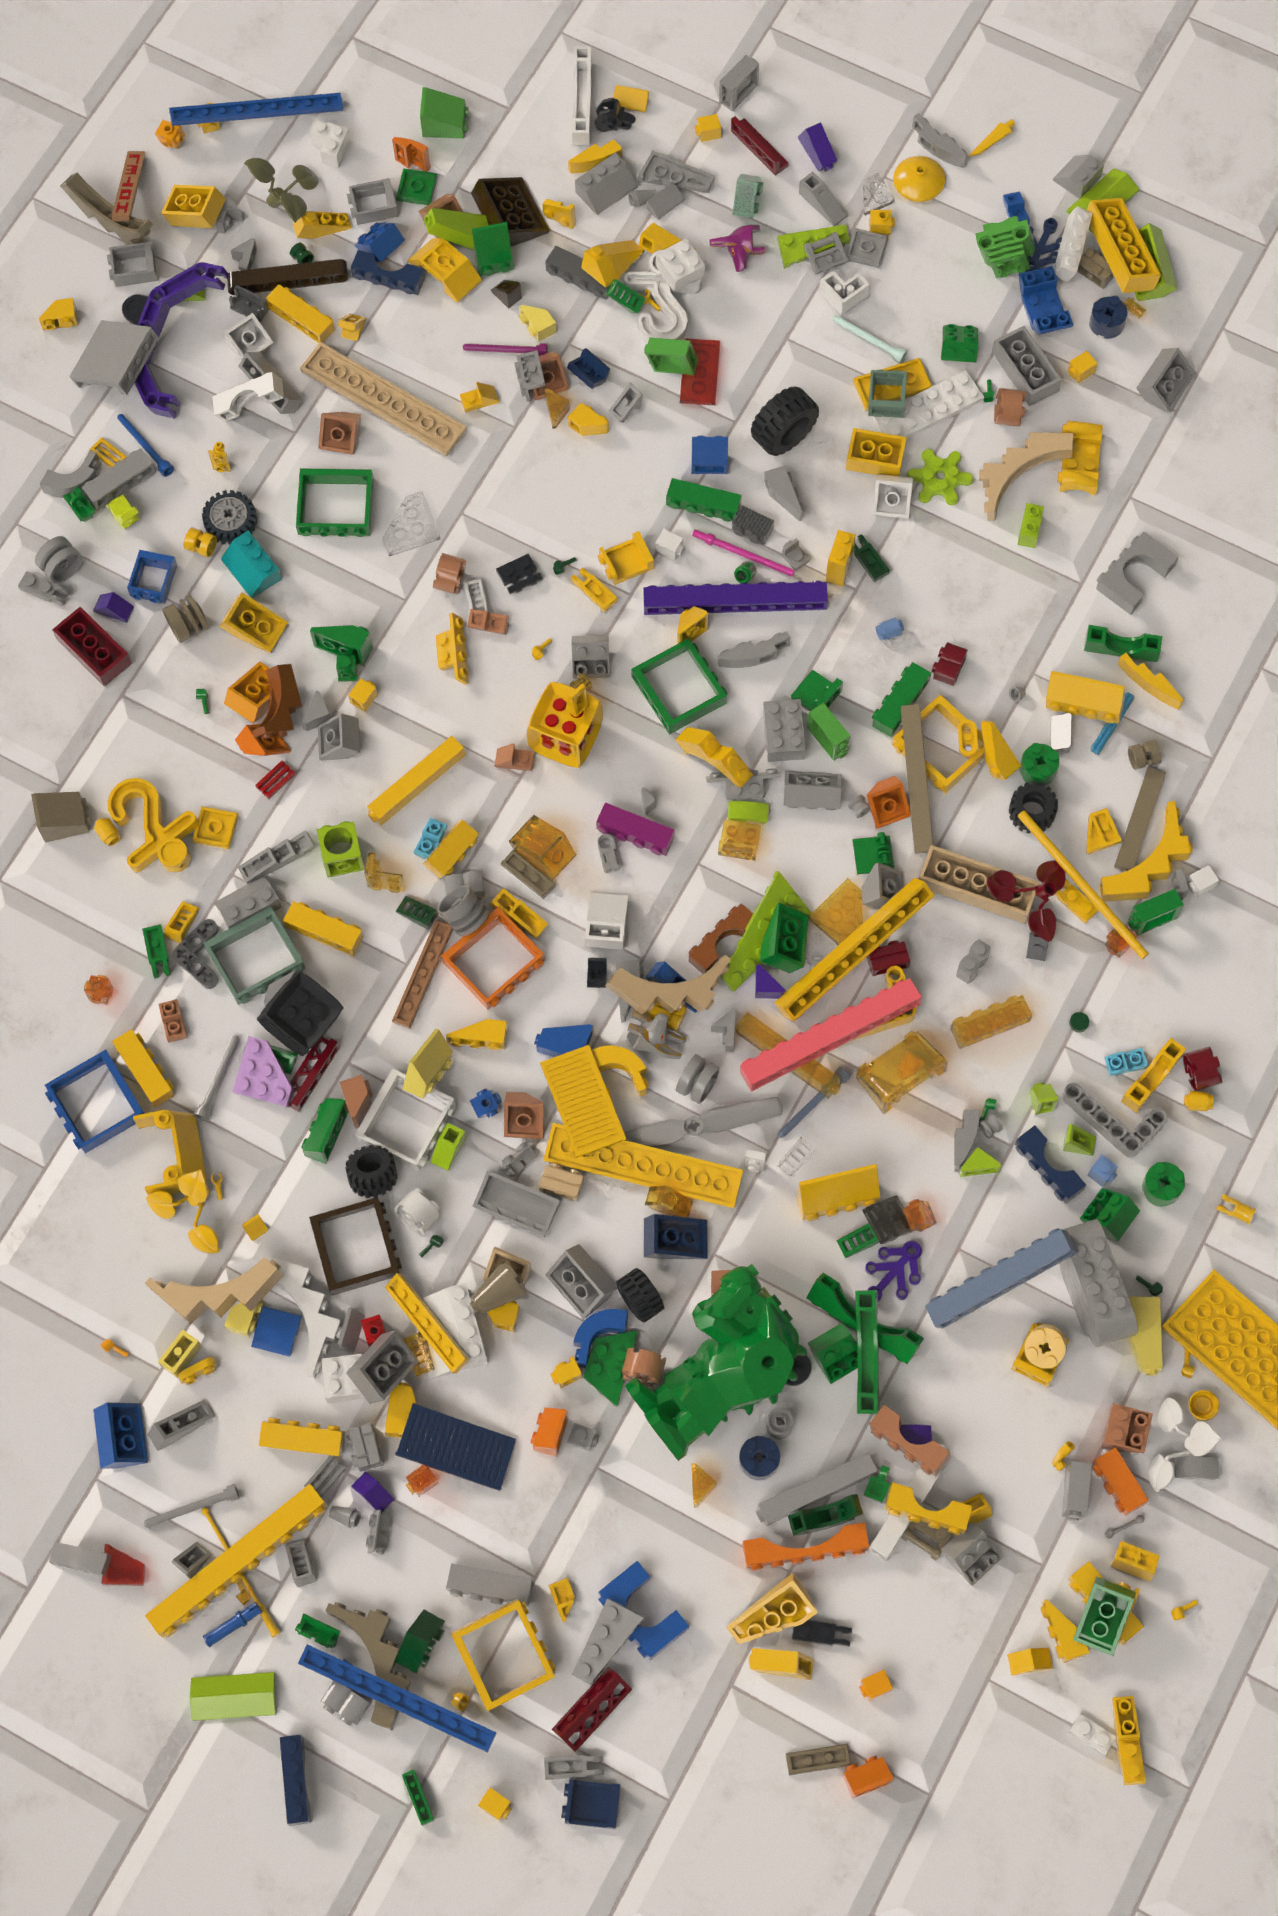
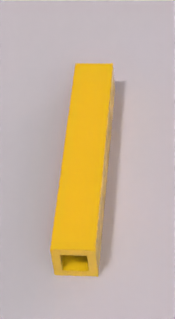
M450 736L367 806L369 818L374 823L377 821L382 826L465 756L464 747L453 736Z

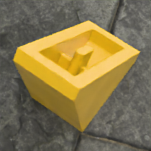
M1030 1648L1007 1654L1011 1676L1053 1669L1049 1648Z

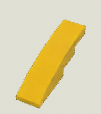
M1127 653L1120 656L1119 667L1135 683L1163 703L1177 710L1181 708L1184 701L1183 698L1162 673L1154 676L1144 663L1137 666Z

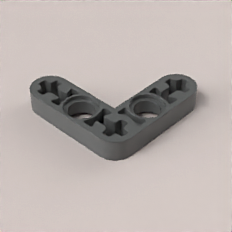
M212 919L204 920L173 951L176 963L206 989L214 988L218 984V977L196 955L205 947L204 942L218 934V926ZM206 926H208V927H211V926H212L213 931H209V930L207 931L205 927H206ZM193 938L201 939V943L198 946L190 944ZM180 952L185 953L189 959L188 962L183 957L179 958L178 954ZM193 963L201 965L198 971L190 970ZM203 972L205 973V975H206L207 977H209V978L212 977V980H213V981H212V982H209V981L206 982L205 977L202 975Z

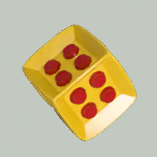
M550 682L544 689L531 715L527 728L528 745L533 751L546 758L570 767L580 768L588 757L598 736L603 720L602 703L587 693L588 707L577 717H574L566 710L569 695L575 688L558 682Z

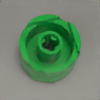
M1033 743L1022 755L1021 767H1019L1022 779L1026 783L1029 782L1030 785H1032V782H1037V785L1041 783L1045 785L1050 784L1055 779L1058 771V752L1046 744Z
M1157 1162L1147 1171L1142 1182V1191L1146 1199L1151 1204L1159 1207L1176 1202L1185 1187L1183 1171L1168 1162Z

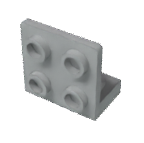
M537 351L516 355L518 362L514 363L522 397L526 396L527 402L530 401L528 390L545 386Z

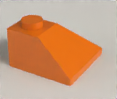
M260 724L246 725L235 739L244 754L267 756L291 752L284 739L277 738L276 735L266 740H263L262 737L254 738L253 730Z
M896 776L877 782L868 792L867 798L876 829L911 816L903 783Z

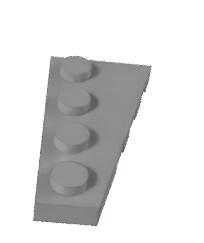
M653 150L637 177V181L664 186H668L673 182L677 188L708 193L715 180V175Z
M608 1598L572 1675L588 1684H592L645 1617Z

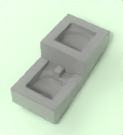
M1175 1457V1478L1191 1480L1196 1478L1219 1479L1218 1458Z

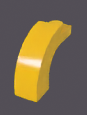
M602 1046L591 1050L600 1073L608 1069L623 1070L631 1077L639 1097L647 1094V1087L649 1085L646 1077L643 1076L646 1075V1067L635 1053L619 1046Z

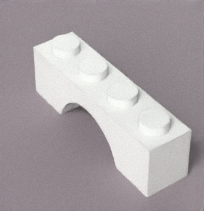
M270 372L213 396L214 415L227 422L239 417L245 403L254 397H260L268 404L283 399L282 379L273 372Z

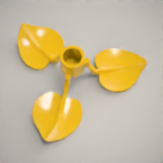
M202 1169L184 1174L179 1178V1189L186 1197L178 1202H173L172 1195L161 1190L154 1191L146 1197L152 1211L164 1219L174 1217L176 1214L174 1206H178L186 1200L192 1206H199L193 1224L194 1229L188 1232L189 1240L195 1248L202 1252L218 1253L220 1251L219 1240L215 1231L204 1224L198 1226L202 1208L205 1206L204 1201L210 1195Z

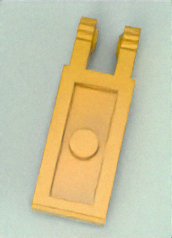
M581 568L579 570L581 576L585 579L584 582L576 575L571 577L572 582L604 613L618 602V598L586 569Z
M1065 878L1063 886L1065 890L1063 892L1059 890L1055 895L1061 903L1086 924L1099 910L1072 884L1070 885L1069 881Z

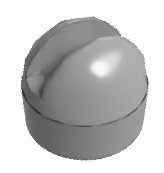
M1015 686L1009 690V696L1014 702L1020 701L1025 697L1026 691L1021 686Z

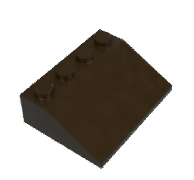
M522 177L478 179L471 191V195L480 213L486 215L488 225L507 222L510 246H515L549 233L550 230Z

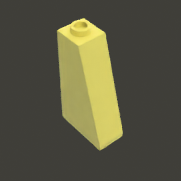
M1128 1296L1138 1326L1136 1336L1128 1338L1139 1372H1145V1375L1148 1376L1157 1375L1163 1369L1160 1297Z

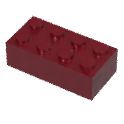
M81 607L77 608L52 629L56 640L104 687L132 664L129 654Z

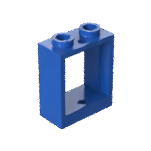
M139 550L127 586L129 595L137 600L146 599L153 603H165L177 568L175 557ZM144 566L167 570L161 592L138 588Z

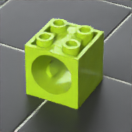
M344 821L334 826L325 825L317 829L327 878L365 870L354 821ZM338 842H347L352 845L343 854L329 852L330 848Z

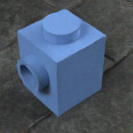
M1102 1154L1091 1167L1087 1176L1104 1187L1107 1182L1111 1184L1118 1174L1115 1172L1118 1166Z

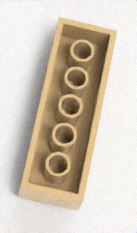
M933 845L930 846L919 876V880L924 881L932 892L1024 924L1027 921L1036 896L1035 891L1013 892L1014 896L1011 901H998L988 889L987 878L1003 869ZM1012 873L1016 880L1014 889L1035 887L1040 884L1038 881Z

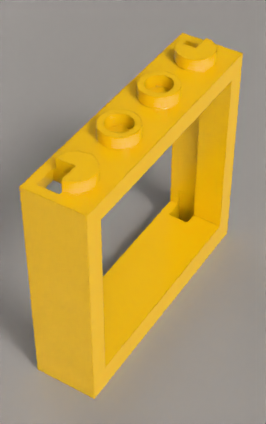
M941 695L921 711L922 722L937 710L957 729L961 721L968 720ZM902 728L893 737L892 745L897 753L905 756ZM978 728L979 750L947 779L925 760L927 778L933 782L935 788L938 787L946 794L985 758L983 735ZM965 729L964 732L969 733L970 730Z
M518 1599L450 1632L487 1711L555 1677L553 1671L556 1668L552 1660H547L544 1654L547 1651L543 1640L538 1641L535 1635L538 1632L534 1621L529 1622L526 1616L529 1613L525 1602L520 1603ZM517 1610L546 1673L491 1700L462 1636Z

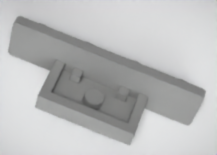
M775 768L766 769V772L758 773V770H750L753 776L742 788L737 787L725 775H721V773H710V776L706 777V782L725 781L727 800L764 797L763 779L782 777V775Z

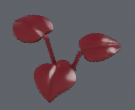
M1047 861L1039 865L1036 877L1042 884L1035 887L1014 889L1016 886L1015 877L1012 873L1005 870L997 871L988 876V889L998 901L1009 902L1013 899V892L1035 891L1036 896L1043 899L1038 907L1039 911L1030 913L1028 926L1034 935L1047 942L1052 941L1056 931V917L1051 909L1045 908L1042 910V908L1049 901L1048 897L1055 895L1065 884L1066 872L1057 861Z

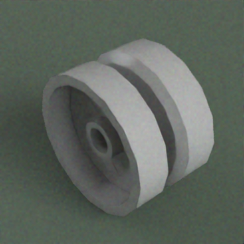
M57 536L47 541L39 549L35 557V564L45 572V575L53 583H61L72 577L78 571L83 561L79 551L72 547V544L64 536Z
M695 1054L680 1076L676 1092L683 1096L691 1092V1100L701 1104L713 1088L721 1067L714 1063H709L705 1067V1058Z

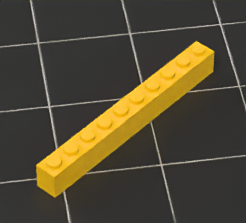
M917 878L912 879L778 998L774 1004L782 1015L794 1022L935 896L928 885Z
M308 1484L148 1612L145 1617L162 1638L172 1636L177 1631L176 1628L182 1623H188L194 1617L193 1614L198 1610L201 1611L210 1605L209 1601L214 1597L223 1595L229 1585L238 1583L243 1578L244 1573L258 1567L259 1561L264 1557L273 1555L279 1545L286 1544L293 1538L292 1535L295 1532L304 1530L309 1525L310 1520L324 1514L325 1508L328 1507L314 1487Z

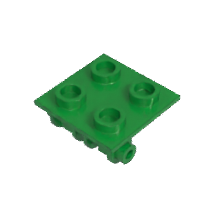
M879 832L877 837L852 839L857 875L869 874L876 863L894 868L890 835L887 836L884 832Z

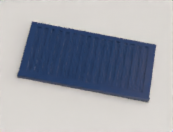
M413 1403L395 1455L500 1491L516 1439Z

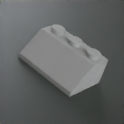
M614 153L575 180V193L596 215L638 188L627 164L617 153Z
M1179 348L1162 349L1136 389L1145 401L1170 413L1196 372Z
M785 771L783 806L789 808H798L799 806L808 809L825 808L826 810L840 809L841 774Z
M264 876L214 902L228 929L270 906L273 911L282 908L278 896Z
M580 1244L565 1250L546 1273V1277L583 1319L587 1318L605 1303L617 1290L616 1285Z

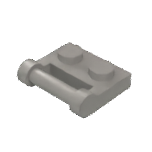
M837 232L814 243L803 245L815 275L848 261ZM830 243L835 245V247L816 255L813 250Z

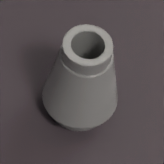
M633 190L628 194L629 203L632 207L635 206L637 208L646 204L655 195L654 190Z
M332 1506L329 1511V1518H333L348 1528H356L361 1518V1512L357 1511L356 1508Z

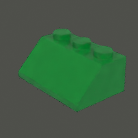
M325 1098L324 1103H320L317 1110V1119L312 1121L309 1128V1137L304 1139L301 1146L305 1157L327 1164L349 1114L346 1101L343 1099Z

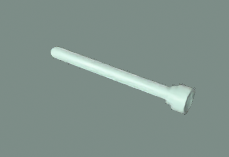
M838 315L833 316L835 323L892 354V357L898 363H903L906 359L907 350L899 349L898 347L894 348Z

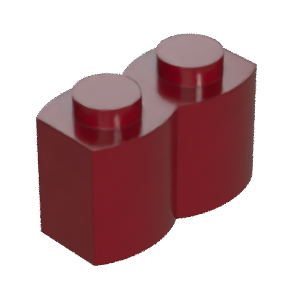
M947 642L945 647L940 648L938 654L940 659L932 667L933 679L954 686L966 660L968 650Z

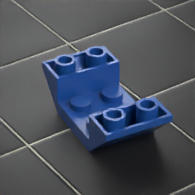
M1053 266L1019 273L1021 299L1032 330L1040 335L1073 327L1070 313L1068 310L1064 311L1056 289L1058 279Z

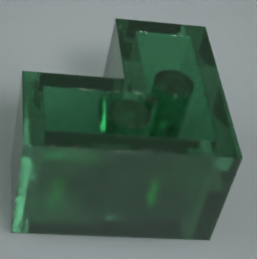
M745 174L739 176L736 184L732 215L753 218L755 213L758 214L759 203H757V197L763 192L764 183L761 182L762 177Z

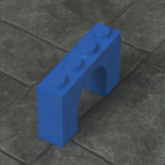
M636 1561L598 1592L600 1596L598 1600L603 1607L608 1598L627 1607L629 1598L650 1581V1576L640 1563ZM675 1610L656 1626H637L628 1639L631 1642L635 1640L639 1646L637 1650L644 1659L648 1657L649 1660H652L689 1629V1625L678 1611Z

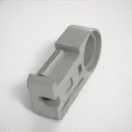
M609 834L601 835L598 838V850L604 872L609 873L611 869H614V871L620 870L614 838ZM605 839L610 840L612 843L608 848L601 846V842Z

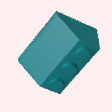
M249 531L234 539L221 557V561L252 599L282 580L278 567Z

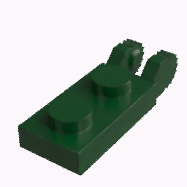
M862 534L859 535L857 539L862 547L859 549L855 543L854 555L873 582H876L890 574V570L871 543H868Z

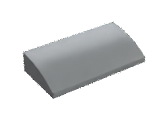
M487 1170L472 1207L545 1237L558 1211L561 1200Z

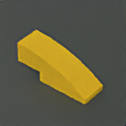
M614 139L602 147L595 143L568 161L569 172H588L614 153H617L622 159V147Z
M504 888L489 903L494 909L499 907L517 927L534 938H537L548 925L545 920L523 901L517 900Z

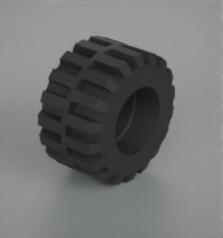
M1028 782L1024 784V787L1021 785L1017 791H1014L1009 805V818L1011 821L1014 820L1013 825L1015 827L1019 826L1020 831L1024 829L1027 830L1026 833L1030 834V830L1017 817L1025 810L1023 805L1027 802H1036L1042 806L1044 811L1039 814H1032L1026 811L1044 832L1047 827H1051L1057 814L1058 799H1055L1056 794L1055 792L1051 793L1049 786L1045 788L1043 783L1037 785V782H1032V785H1030Z
M369 1145V1147L365 1148L364 1146L360 1150H355L354 1154H350L348 1157L349 1160L346 1161L345 1167L350 1188H352L355 1194L358 1193V1196H365L366 1198L374 1196V1198H377L378 1195L382 1194L383 1196L386 1194V1191H391L393 1189L392 1186L396 1185V1180L398 1179L393 1154L388 1149H382L378 1145L376 1147Z
M635 1268L616 1281L617 1289L624 1302L641 1322H647L665 1309L660 1294L650 1279L640 1269Z

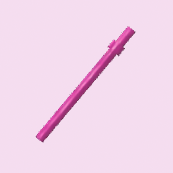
M696 529L693 531V537L705 541L708 545L718 546L791 577L794 575L795 570L720 540L713 534H705Z

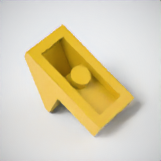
M349 313L339 319L338 327L342 328L341 336L358 341L365 325L366 317Z
M476 382V390L460 394L465 413L499 403L494 386Z

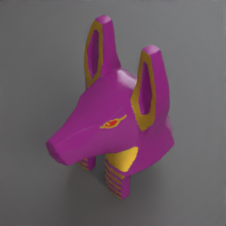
M750 224L741 226L729 236L709 239L710 247H727L733 259L736 272H742L746 269L748 255L765 254V247L753 248V233L760 232V225Z

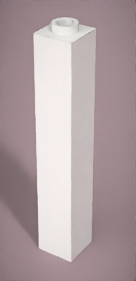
M940 1444L942 1447H944L946 1450L950 1452V1450L946 1446ZM946 1465L937 1477L933 1474L927 1475L920 1468L918 1469L908 1487L913 1489L914 1498L920 1506ZM889 1515L870 1545L869 1550L886 1561L911 1521L908 1520V1517Z

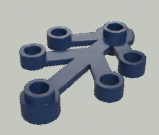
M1048 218L1044 221V232L1039 243H1037L1033 235L1035 251L1032 258L1028 256L1029 265H1033V267L1030 266V269L1025 272L1040 269V267L1051 263L1055 264L1056 259L1052 258V256L1057 257L1058 252L1055 250L1060 248L1058 243L1061 242L1062 237L1058 238L1055 243L1045 246L1050 234L1055 233L1058 223L1054 218ZM1029 226L1031 233L1033 234L1034 229L1032 226ZM1051 252L1049 257L1039 260L1041 255Z

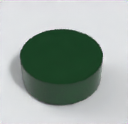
M1082 1012L1074 1013L1069 1021L1070 1028L1078 1033L1084 1032L1089 1025L1088 1016Z

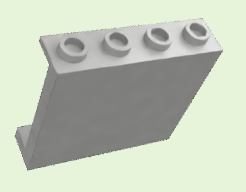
M101 320L69 377L78 388H81L83 383L115 387L122 395H128L159 337L151 327Z

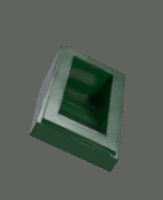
M408 896L404 897L396 910V913L429 930L438 916L436 909ZM410 903L408 909L404 911L403 909L406 906V904ZM415 906L416 909L413 912V914H411L410 911ZM419 910H422L419 917H417L416 915L419 912ZM425 913H428V916L426 917V919H425V920L422 919V918L424 917Z

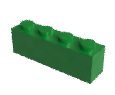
M675 478L671 479L666 495V505L673 509L679 508L690 513H700L710 518H720L726 522H733L740 510L742 495Z
M914 662L909 667L906 666L904 668L900 681H895L891 688V694L884 697L881 703L882 707L880 710L876 709L872 715V727L890 737L893 736L902 723L901 706L914 705L931 678V672Z

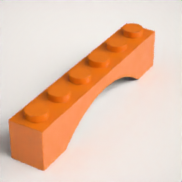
M865 1522L844 1525L829 1540L808 1548L783 1547L765 1538L744 1540L742 1543L746 1568H751V1571L762 1570L763 1566L771 1565L772 1568L784 1566L783 1563L792 1562V1565L802 1564L806 1559H812L813 1562L822 1561L826 1556H832L833 1559L845 1557L846 1553H853L854 1556L862 1555L869 1549Z

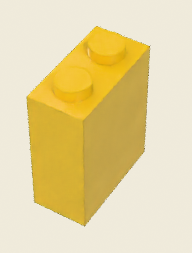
M842 530L837 531L827 563L826 582L840 586L844 585L853 558L856 534Z

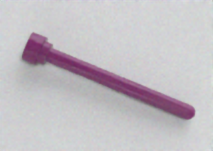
M540 343L536 347L464 344L463 350L504 353L537 351L538 356L548 353V345Z

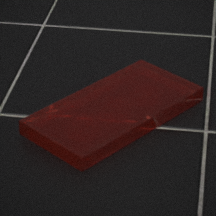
M685 338V340L691 342L697 355L698 363L694 375L682 374L680 403L715 406L720 341Z

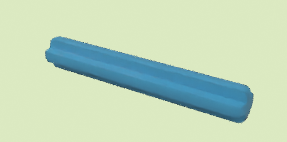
M1129 692L1125 693V704L1120 721L1134 700V695ZM1106 723L1091 746L1093 753L1100 754L1118 723Z

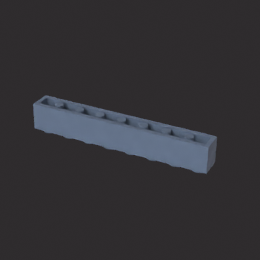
M1059 1228L1054 1229L1044 1239L1034 1240L1030 1247L1026 1249L1021 1248L1014 1252V1256L999 1260L997 1262L998 1265L993 1268H985L977 1277L967 1278L963 1281V1285L959 1287L954 1286L947 1290V1294L932 1298L930 1300L931 1303L925 1307L934 1326L941 1329L949 1326L1078 1253L1068 1231Z

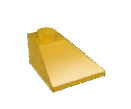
M694 606L690 610L686 609L682 612L678 624L677 644L688 638L692 642L708 630L707 611Z

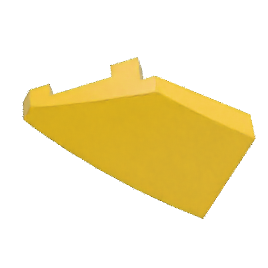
M567 1577L548 1585L562 1622H566L575 1599Z

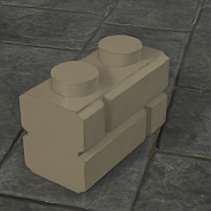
M1088 248L1081 256L1077 272L1104 289L1114 278V275L1106 259L1098 251Z

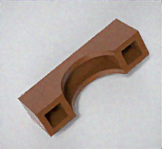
M742 903L738 907L734 906L729 911V916L725 920L721 919L715 925V929L711 933L705 934L702 942L698 946H693L689 951V963L702 974L711 969L719 960L716 946L723 938L730 935L743 937L746 931L745 928L753 913Z

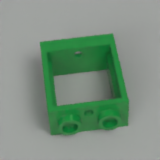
M1176 889L1135 905L1128 919L1131 931H1135L1138 936L1178 919L1184 904Z

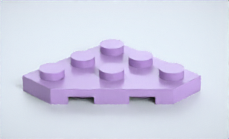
M248 1036L232 1092L289 1107L294 1088L287 1079L285 1071L268 1041Z

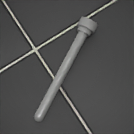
M237 1035L232 1037L202 1105L195 1109L193 1115L197 1119L208 1121L210 1117L209 1107L240 1040Z
M235 1484L229 1485L222 1493L146 1519L143 1524L145 1527H151L224 1500H231V1502L239 1500L237 1487Z

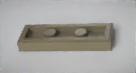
M514 850L501 862L502 867L543 900L556 887L552 880Z
M848 1744L785 1754L789 1776L851 1765Z

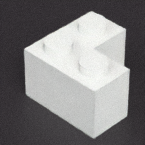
M316 119L310 132L312 146L321 148L322 164L339 168L350 143L349 129Z
M833 270L820 280L819 292L843 315L869 296L870 284L859 273L844 282Z

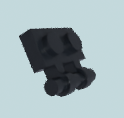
M529 553L496 568V572L503 585L512 584V586L507 587L509 594L522 591V588L529 585L533 586L537 584V581L542 580L540 573L532 574L537 571V567ZM523 577H526V579H524V580H522V581H520V582L517 581V580H519V579H521V578H523Z

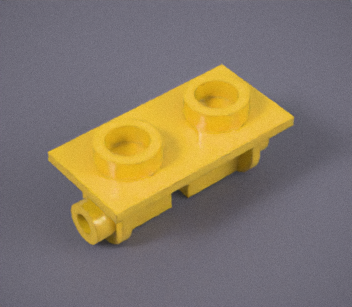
M216 442L213 451L208 450L213 470L231 472L227 453L224 452L225 446L222 442Z

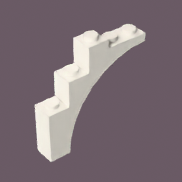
M264 1254L263 1257L269 1262L273 1259L281 1266L279 1271L284 1276L275 1285L284 1290L297 1303L304 1315L310 1341L305 1373L308 1377L315 1379L316 1373L319 1374L322 1369L321 1359L329 1350L330 1344L328 1341L336 1343L337 1339L340 1338L342 1322L322 1314V1312H326L328 1307L325 1294L306 1288L311 1285L313 1278L309 1268Z

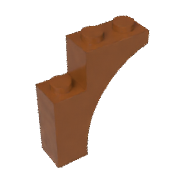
M291 664L276 665L266 670L270 688L269 708L263 722L253 730L254 738L262 737L263 740L273 738L275 735L277 738L288 736L287 733L294 730L290 714L296 713V709L302 707Z

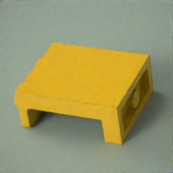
M639 531L632 533L631 540L606 550L603 547L599 548L598 560L601 565L605 566L606 576L608 580L612 579L614 585L654 569V559Z
M1032 1323L1011 1370L1048 1387L1058 1365L1053 1368H1040L1032 1364L1026 1357L1025 1342L1030 1331L1037 1326L1043 1325L1042 1323ZM1045 1342V1344L1043 1345L1044 1350H1047V1348H1049V1343Z

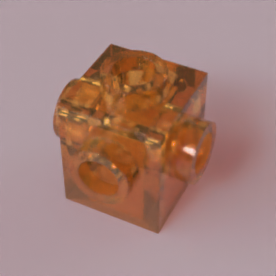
M91 975L89 981H86L84 992L90 1002L108 1004L114 990L110 980H108L109 978L103 975Z

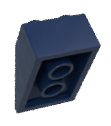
M653 1214L644 1218V1257L655 1259H708L707 1220Z

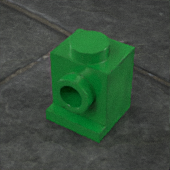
M337 655L336 669L338 681H357L356 656Z

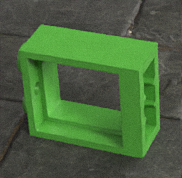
M649 337L644 353L654 372L695 374L698 358L690 341Z
M824 703L808 713L807 729L833 761L838 758H844L849 751L850 734Z

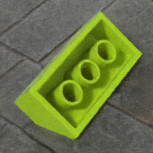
M1148 223L1140 228L1139 232L1161 277L1154 290L1135 292L1138 301L1163 298L1177 289L1162 229Z

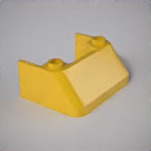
M160 1110L133 1116L139 1129L156 1125L161 1130H172L177 1164L171 1165L164 1170V1183L145 1186V1191L148 1195L158 1190L166 1191L170 1194L181 1193L178 1186L179 1178L184 1174L202 1169L207 1182L198 1122L193 1114Z

